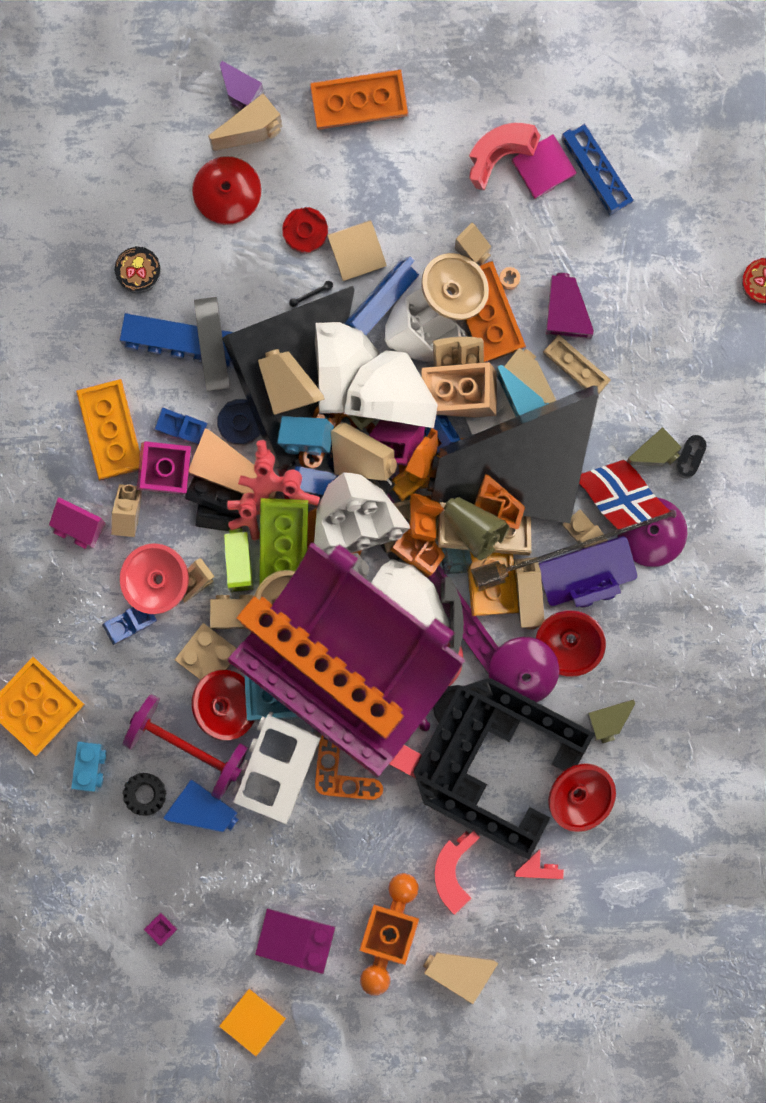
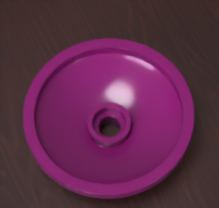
M662 498L658 499L671 511L670 514L620 531L617 530V537L625 536L628 539L634 562L642 566L659 567L672 562L682 552L687 541V524L683 514L674 504ZM650 527H657L658 533L652 534Z
M518 637L505 642L495 651L489 663L488 673L489 678L535 702H539L546 698L555 688L559 677V664L553 650L543 641L532 637ZM524 674H530L528 679H522Z

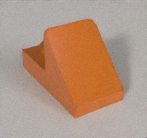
M415 493L410 495L412 538L430 542L436 539V516L444 511V508L437 501H432L431 497Z

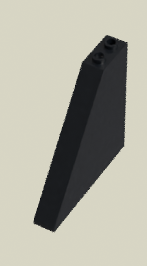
M353 286L248 326L222 338L261 436L266 441L267 449L275 457L274 468L282 466L285 470L296 465L295 460L299 459V453H287L278 444L282 416L312 418L315 409L318 407V402L274 415L258 360L266 358L265 353L279 349L280 353L289 351L318 388V368L315 350L316 323L340 322L344 324L350 316L355 291ZM322 413L325 415V419L329 418L327 413ZM307 454V458H313L312 455Z
M590 386L440 448L439 456H434L432 464L435 476L434 478L430 477L428 491L432 492L431 500L447 503L452 498L460 497L475 505L484 476L489 475L525 506L523 516L570 523L598 401V386Z

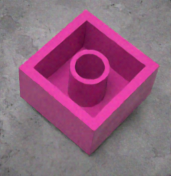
M142 442L137 490L185 494L187 492L191 446Z

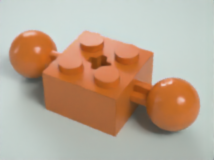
M407 873L395 875L389 883L388 891L393 899L390 909L373 905L359 950L375 956L373 965L364 969L360 976L362 989L372 996L385 993L390 986V975L386 970L389 960L403 965L406 964L419 922V918L404 914L406 904L412 902L417 897L419 891L417 880ZM393 928V933L396 934V937L391 938L390 941L385 940L386 936L382 934L383 931Z

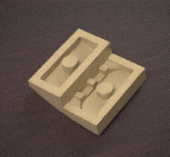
M371 220L327 235L343 281L387 266Z
M450 337L434 340V367L484 363L483 339L477 337Z

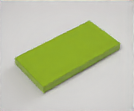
M261 498L259 585L275 572L282 570L296 571L307 552L308 500Z

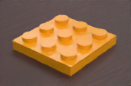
M32 657L0 691V723L37 757L85 704L35 657Z

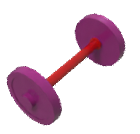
M150 694L139 711H136L129 722L131 725L124 737L122 746L131 750L145 730L151 732L219 770L221 775L211 795L220 800L231 782H236L242 771L239 768L249 748L240 743L228 762L224 763L152 723L151 719L157 709L160 698Z

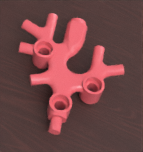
M264 440L256 443L258 451L255 453L254 472L257 477L250 478L240 475L238 482L239 485L251 488L254 493H245L241 500L228 501L227 504L228 510H238L241 517L228 523L229 528L235 530L242 526L249 527L252 540L260 539L257 515L260 514L261 498H269L271 493L279 491L289 496L290 499L308 500V504L318 506L320 497L308 494L300 488L302 475L298 471L288 470L282 477L274 473L275 457L267 449L266 441Z

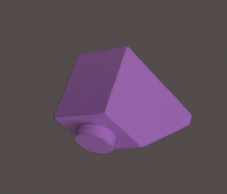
M224 61L220 63L231 106L241 111L259 97L263 90L262 82Z

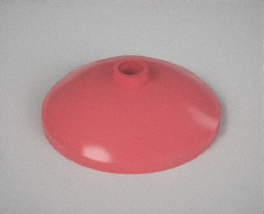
M153 543L140 546L128 555L122 565L120 572L122 593L127 602L140 612L147 614L168 612L180 603L187 591L189 581L187 566L179 553L166 545ZM159 575L162 577V582L160 584H158L156 581V578Z

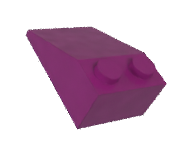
M267 908L255 955L324 974L336 926Z

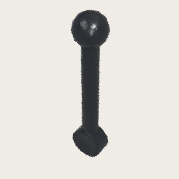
M326 281L324 286L297 299H290L289 305L296 307L299 302L324 290L329 291L333 288V283Z

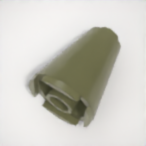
M460 497L450 499L444 506V516L472 555L478 560H483L496 550L493 548L498 541L501 544L508 534L510 527L505 520Z

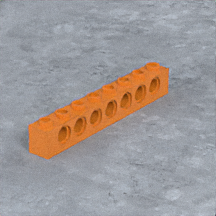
M254 596L237 616L238 622L386 740L403 720L404 715L401 714L403 709L393 701L390 704L382 698L384 694L373 686L370 689L364 684L365 679L356 671L351 674L346 670L347 664L336 656L333 659L326 654L328 649L318 641L315 644L308 639L310 635L300 626L295 629L290 625L291 619L281 611L279 614L275 613L271 609L273 605L264 597L258 599ZM263 616L272 617L273 622L269 627H262L259 622ZM286 630L291 633L289 641L281 642L278 640V635L281 631ZM306 645L310 648V652L306 657H300L296 654L299 646ZM320 660H324L329 664L328 669L324 672H318L315 669V664ZM338 675H343L347 678V683L343 687H337L333 683L334 678ZM356 690L365 692L366 698L362 702H356L352 699V694ZM381 705L385 710L384 714L381 717H374L371 714L373 706Z

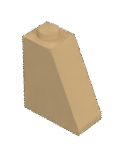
M279 349L265 353L266 358L258 360L274 415L325 400L324 395L289 351L280 353Z
M340 423L331 430L335 475H341L343 472L362 475L366 479L385 481L396 472L397 461L394 458L393 449L347 423Z
M537 557L514 559L521 628L537 629L544 622L542 580Z
M436 952L435 956L429 955L423 967L426 968L424 974L474 1004L497 967L498 962L491 959Z

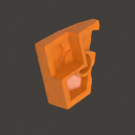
M432 428L428 436H425L421 444L418 445L405 469L406 471L422 479L429 477L434 456L437 454V430Z
M489 475L484 476L475 506L505 520L510 528L519 529L525 506Z
M411 529L405 532L402 538L396 540L390 548L394 554L406 563L414 565L427 578L434 573L445 557L435 540L430 542L412 538Z

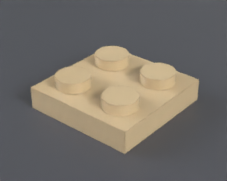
M202 623L175 658V661L201 680L210 672L227 670L231 665L228 662V658L237 648L206 624Z

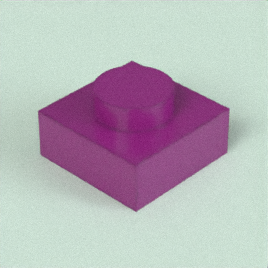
M161 912L144 930L159 946H162L178 929Z

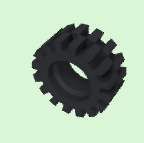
M136 774L129 778V781L124 785L123 801L126 807L135 814L142 816L155 814L163 807L166 801L165 785L153 774ZM142 785L150 786L154 792L153 799L146 804L140 803L135 796L136 790Z

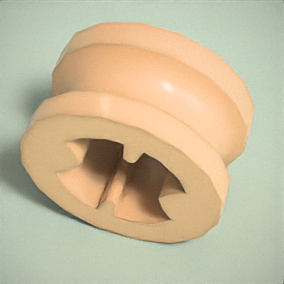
M507 267L502 270L499 277L502 287L511 290L518 286L520 273L517 269ZM507 273H511V276L515 275L516 278H514L513 284H508L509 281L506 283L503 280L506 278Z

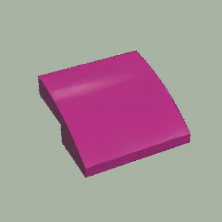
M554 134L538 142L533 156L518 154L511 160L534 199L553 190L557 185L577 174Z

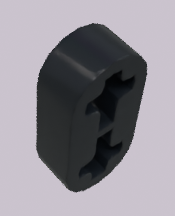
M693 435L686 441L676 465V471L680 477L691 478L697 472L707 447L706 441L702 436ZM697 440L702 449H697L695 454L692 455L690 454L692 446L689 444ZM688 458L692 459L690 467L693 468V471L689 470L687 473H684V468L681 467V464H686Z

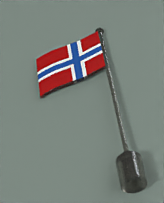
M625 460L582 473L579 485L586 491L599 512L617 530L507 568L505 564L495 561L471 569L475 586L478 592L504 584L506 583L505 578L509 577L508 572L669 517L675 518L677 513L673 509L669 510L652 493L638 471Z

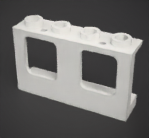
M269 712L266 718L262 716L257 730L261 732L258 739H253L249 748L252 756L250 761L245 760L242 766L241 773L244 776L242 781H237L232 794L236 795L233 803L286 824L322 734L315 729L313 732H309L272 717L273 713ZM267 729H274L297 740L296 748L289 763L281 762L260 752V746ZM251 772H257L279 781L280 789L272 806H267L244 796L243 790Z

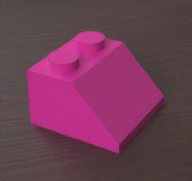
M58 497L49 526L54 529L53 534L63 539L69 536L75 539L74 544L86 549L87 546L94 548L106 523L101 517Z

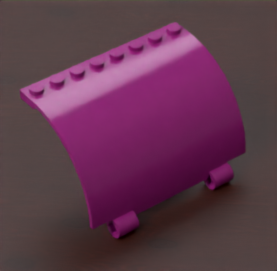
M311 543L297 570L273 603L271 609L277 614L281 611L291 619L289 624L295 629L299 626L310 635L308 639L314 644L318 641L328 649L326 654L334 659L337 656L347 664L345 669L351 674L354 671L360 674L365 679L364 684L370 689L374 686L384 694L382 698L390 704L393 701L403 709L401 712L404 715L403 720L385 740L252 632L228 658V662L378 778L440 699L465 660L446 646L454 636V631L437 618L429 626L418 620L353 570L359 558L346 548L338 544L331 554L328 555L314 543ZM264 616L259 623L262 627H269L273 619L270 616ZM286 630L281 631L278 635V640L281 642H287L291 638V633ZM306 645L299 646L296 654L300 657H306L310 652V648ZM320 660L315 664V669L318 672H324L328 669L329 664L324 660ZM338 675L334 678L333 683L337 687H343L347 683V678L343 675ZM356 690L352 694V699L356 702H362L366 698V694L362 690ZM375 705L371 708V714L374 717H381L385 712L381 705Z

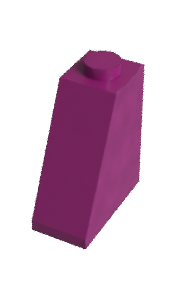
M568 273L552 275L546 335L558 336L559 334L560 336L592 339L594 329L576 278L570 277Z

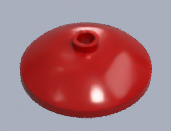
M223 156L210 160L201 167L195 176L192 192L195 205L205 218L217 224L233 225L246 220L255 212L261 200L262 188L259 176L250 164L236 157ZM228 183L230 188L223 190L222 185Z
M562 611L551 615L540 625L535 637L546 643L553 650L559 664V675L580 676L592 671L599 665L606 650V638L602 627L591 616L578 611ZM572 634L575 638L569 639L567 636Z
M216 670L205 675L197 683L192 695V712L196 723L205 734L217 740L229 741L237 739L249 731L254 721H247L245 678L242 675L231 670ZM216 703L219 705V711L215 708Z
M578 764L568 768L558 776L551 787L548 798L551 816L561 827L569 831L582 832L598 826L608 817L613 809L616 799L614 781L603 768L594 764Z

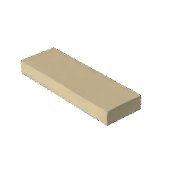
M559 334L543 351V354L584 389L593 385L598 386V394H600L611 381L610 378Z

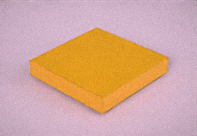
M249 988L219 1027L253 1055L257 1056L286 1018Z

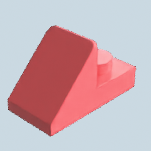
M541 849L537 850L529 860L515 871V877L563 879L564 874L563 869H558V864H544V869L540 868Z

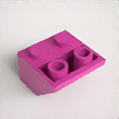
M379 420L369 436L394 450V458L397 461V465L407 466L415 449L424 438L425 427Z

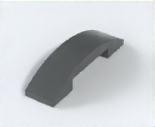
M217 297L194 300L206 390L228 389L230 385Z
M444 577L441 579V603L450 604V629L455 632L449 641V648L458 654L462 643L464 625L462 605L453 581L450 577Z

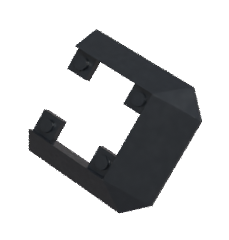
M491 678L458 687L414 770L423 804L529 860L550 817L529 807L519 827L477 806L487 784L467 774L469 767L488 732L510 742L519 723L561 744L551 765L562 771L579 764L595 733Z

